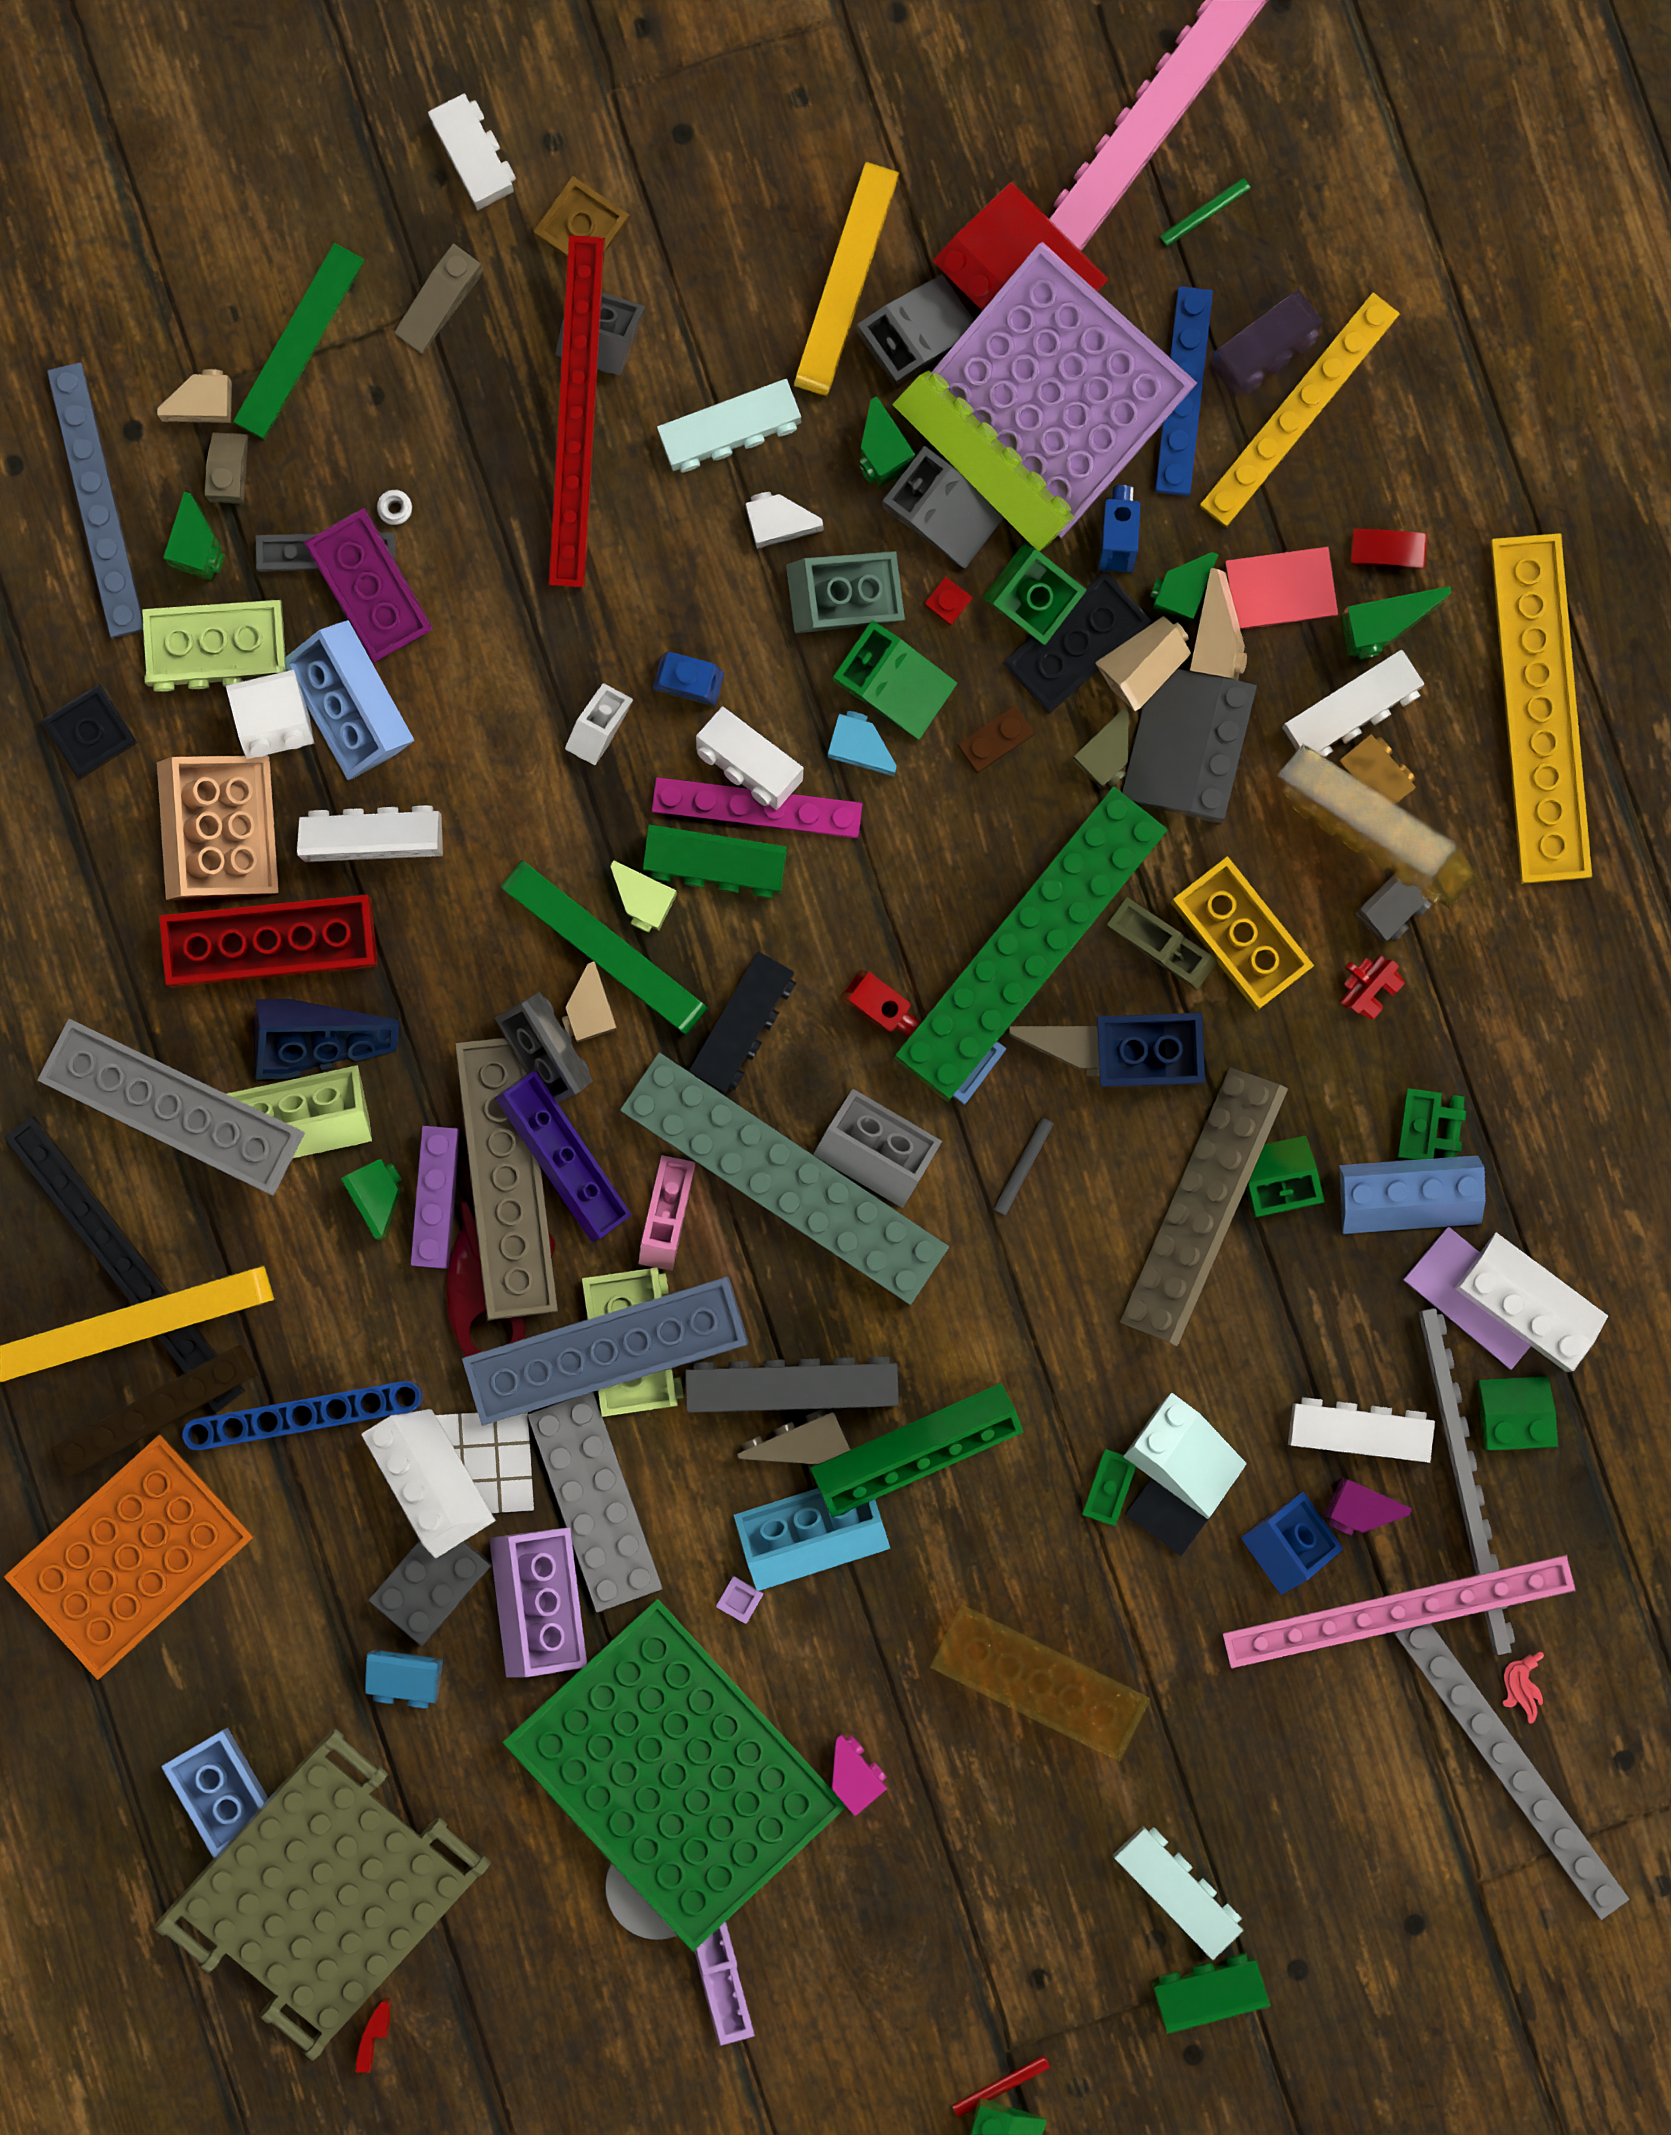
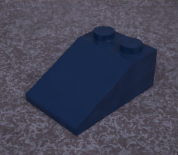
M1202 1013L1097 1017L1100 1087L1187 1086L1205 1083Z

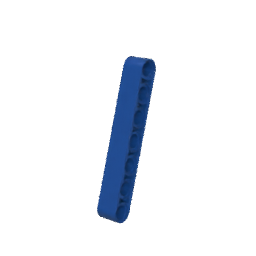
M401 1381L203 1417L189 1421L182 1431V1438L189 1448L204 1450L408 1413L417 1410L421 1406L423 1392L417 1383ZM403 1387H410L415 1392V1401L409 1407L402 1406L397 1399V1394ZM369 1393L377 1394L381 1400L380 1409L375 1413L366 1411L363 1406L364 1397ZM335 1399L342 1400L347 1407L346 1414L341 1419H335L329 1413V1405ZM302 1405L307 1406L312 1412V1419L305 1426L298 1424L294 1417L296 1409ZM265 1412L274 1413L278 1420L277 1427L271 1432L265 1431L260 1424V1419ZM232 1418L239 1419L243 1425V1432L237 1438L230 1437L226 1431V1424ZM198 1424L204 1425L209 1432V1437L204 1444H198L192 1438V1430Z

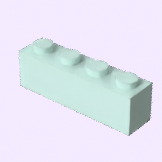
M786 378L657 426V430L672 471L680 469L681 473L698 468L700 466L699 461L712 457L713 461L726 458L732 454L731 449L745 445V448L748 449L765 442L764 437L777 433L778 437L790 434L797 430L796 425L801 424V415Z
M1142 1825L1113 1854L1114 1858L1214 1960L1243 1931L1238 1924L1242 1918L1228 1903L1222 1908L1213 1899L1217 1892L1204 1878L1197 1882L1188 1873L1193 1867L1179 1853L1173 1857L1164 1848L1168 1841L1154 1827L1148 1831Z

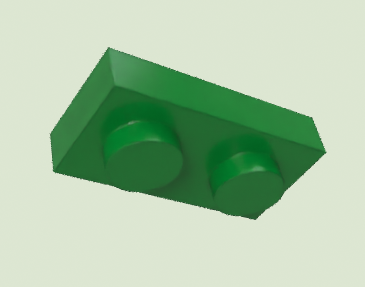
M1104 1449L1082 1515L1116 1526L1136 1468L1133 1463L1123 1457L1124 1455Z

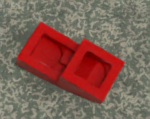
M1353 529L1351 563L1354 565L1389 566L1390 568L1425 569L1428 535L1426 533L1395 530Z
M384 1998L367 2024L358 2051L356 2072L370 2073L373 2068L375 2038H386L389 2034L391 1998Z

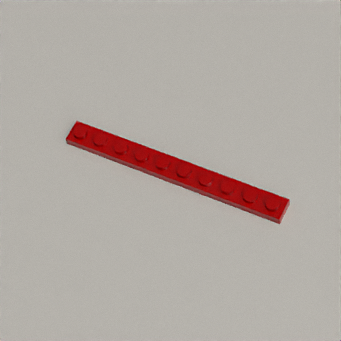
M569 235L549 585L585 587L605 237Z

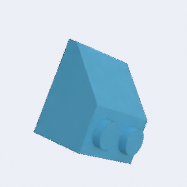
M373 1650L367 1655L365 1694L373 1695V1701L394 1703V1698L408 1699V1706L428 1708L429 1702L435 1703L438 1701L443 1659Z

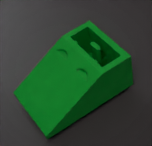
M873 620L833 676V683L917 740L922 737L958 684L902 639Z

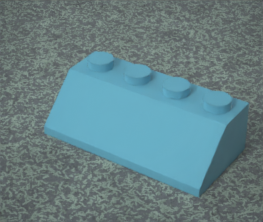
M816 1488L734 1515L747 1564L757 1591L891 1549L875 1499L832 1518L819 1489Z

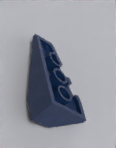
M256 999L254 1015L255 1079H291L302 1076L301 1071L320 1066L322 1070L333 1068L332 1063L349 1058L354 1061H360L394 1052L397 1049L399 1021L294 999Z

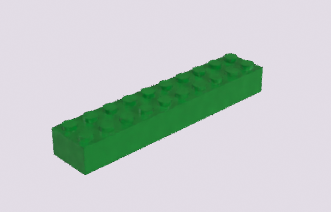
M1113 787L895 1055L894 1060L948 1103L1159 843L1168 829L1116 787Z

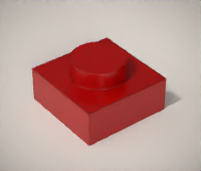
M945 577L924 603V606L952 626L973 600V597L949 578Z

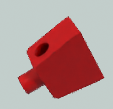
M859 970L840 996L842 1000L885 1031L892 1032L895 1028L907 1038H910L921 1024V1021L908 1012L912 1004L869 971ZM885 1002H888L891 1006L890 1012L887 1015L882 1013V1006Z

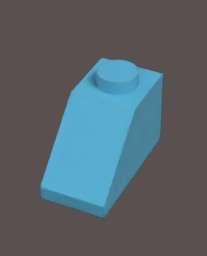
M848 711L846 716L839 714L828 751V758L895 776L897 766L873 723L867 722V716L853 711Z

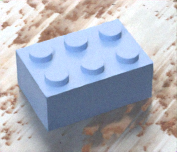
M228 1727L161 1766L214 1858L268 1800L266 1793Z

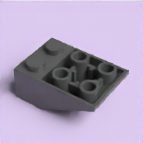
M942 274L890 302L858 323L857 333L893 386L897 389L946 356L971 326L974 319Z
M925 446L882 501V508L964 570L1004 519L965 477Z

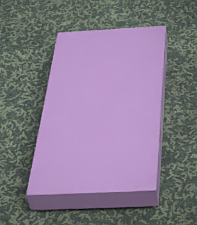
M1448 1226L1403 1281L1508 1369L1512 1370L1531 1345L1454 1289L1480 1252Z

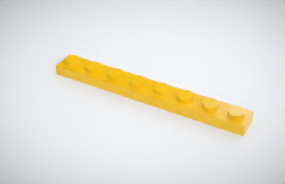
M1373 292L1199 507L1227 528L1398 318L1400 313Z

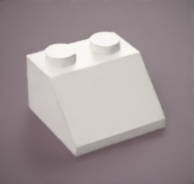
M294 670L226 686L239 740L246 759L264 757L268 754L314 744L309 712Z

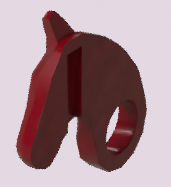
M469 1200L461 1202L463 1229L459 1234L451 1255L446 1288L449 1321L457 1341L467 1357L483 1352L472 1341L470 1331L475 1318L486 1311L475 1213ZM548 1233L552 1258L556 1243L553 1236ZM523 1317L508 1318L512 1323L513 1329L510 1343L526 1339V1322Z

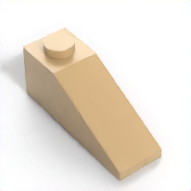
M1211 568L1190 671L1238 680L1239 673H1244L1247 664V654L1244 653L1245 645L1226 572Z

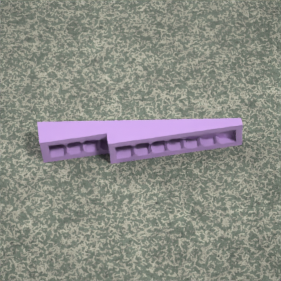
M724 1922L695 1950L718 2046L755 2036L736 1967L738 1966L727 1925Z

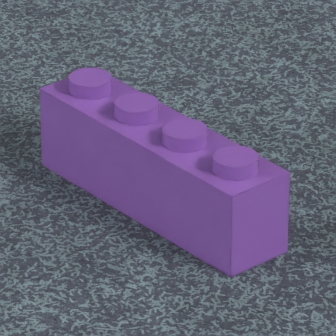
M422 1126L411 1256L412 1266L449 1269L460 1130L457 1128Z

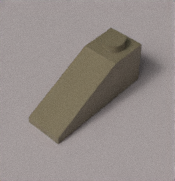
M453 243L428 277L394 334L423 354L483 275L484 271L481 263Z
M1097 1026L1009 1027V1036L1077 1070H1086V1076H1099Z

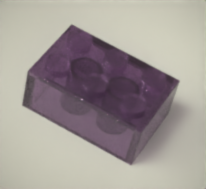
M1297 289L1216 350L1210 365L1234 397L1242 392L1247 396L1262 385V380L1268 372L1271 371L1275 375L1290 363L1289 359L1293 357V353L1297 350L1300 354H1303L1317 343L1316 339L1321 335L1319 331L1324 321L1301 291Z

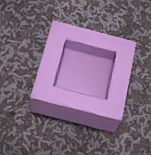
M733 1576L716 1607L747 1624L764 1593L757 1591L753 1586Z

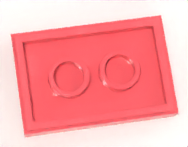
M1328 547L1225 561L1227 580L1240 630L1338 616Z

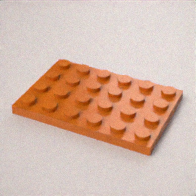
M159 1434L9 1571L4 1578L91 1674L99 1680L254 1538V1535L164 1436Z

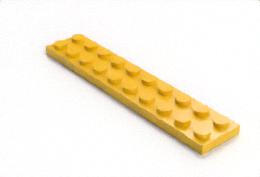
M1561 533L1492 539L1490 541L1521 884L1591 878L1592 870Z

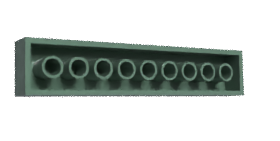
M660 1052L620 1110L909 1305L912 1304L949 1248L948 1245Z

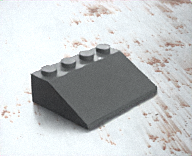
M1176 669L1143 705L1122 793L1137 804L1222 824L1225 819L1257 685L1220 676Z

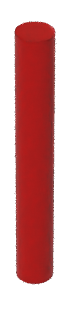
M1045 2055L953 2104L952 2108L959 2118L976 2109L980 2098L992 2100L1051 2067Z

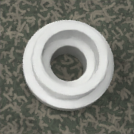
M390 490L380 497L377 504L378 514L384 522L391 525H399L410 517L412 503L404 492ZM394 502L401 504V510L397 514L389 512V506Z

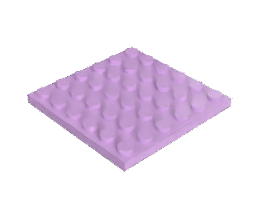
M1043 242L1037 245L931 372L932 374L937 373L942 376L949 385L948 390L956 398L960 397L968 402L973 409L972 414L981 423L986 422L997 432V439L1005 447L1008 446L1014 449L1021 456V463L1030 472H1036L1045 480L1047 484L1045 488L1054 497L1059 496L1068 503L1071 508L1070 513L1075 518L1059 534L1061 538L1066 536L1197 384L1194 379Z

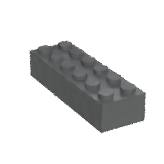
M890 1356L869 1357V1364H855V1358H834V1365L820 1366V1359H799V1366L785 1367V1360H764V1367L750 1368V1361L728 1362V1369H715V1362L693 1363V1370H686L687 1412L899 1406L897 1363H890Z

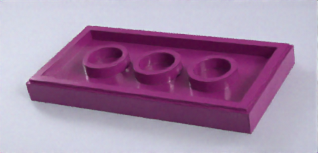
M365 507L304 541L373 663L434 629Z

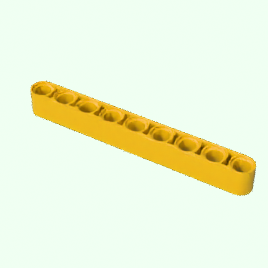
M265 1266L1 1345L0 1382L274 1300Z

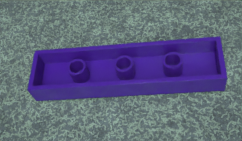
M536 1071L526 1074L494 1097L591 1242L602 1238L632 1215Z

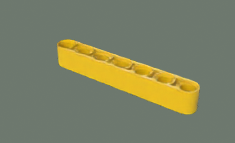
M866 162L800 362L794 383L795 387L824 396L829 394L899 176L897 171Z

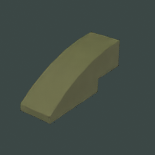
M1128 897L1107 924L1110 929L1197 991L1217 964L1211 954L1185 938L1182 933Z

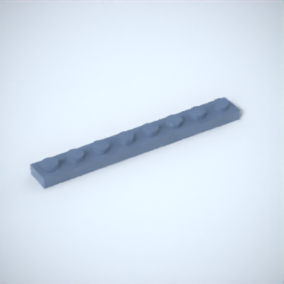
M80 362L47 370L110 637L113 639L144 631L143 616L83 365Z

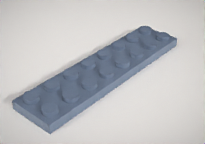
M725 1277L462 1358L480 1422L483 1426L749 1345L730 1279Z

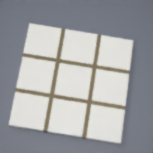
M528 1412L483 1426L481 1425L478 1413L435 1415L491 1513L534 1510Z

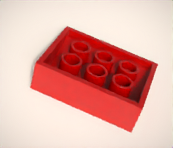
M1010 182L956 234L933 260L982 311L1037 245L1042 242L1097 292L1109 281V278L1013 182Z

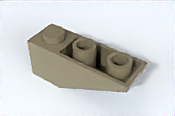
M822 1408L806 1415L807 1423L795 1428L793 1423L790 1422L774 1429L775 1437L763 1442L761 1437L758 1436L741 1444L744 1451L737 1453L739 1459L820 1464L849 1451L850 1448L834 1412L832 1411L827 1414L825 1409Z

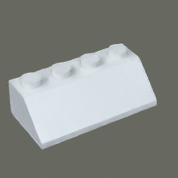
M427 805L413 806L412 812L398 813L397 807L377 808V814H364V809H344L343 815L329 816L328 810L308 811V817H299L297 855L304 862L443 856L441 814L439 811H433V806Z
M1496 1232L1454 1288L1566 1372L1575 1370L1594 1344L1608 1315Z
M432 1409L391 1415L361 1434L421 1542L435 1558L496 1521Z

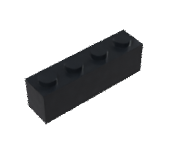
M758 951L690 1068L689 1073L724 1094L727 1093L729 1088L735 1091L745 1072L740 1070L746 1058L753 1060L762 1045V1042L757 1039L763 1028L770 1031L780 1013L774 1010L781 998L788 1000L797 982L792 980L795 975L794 971Z

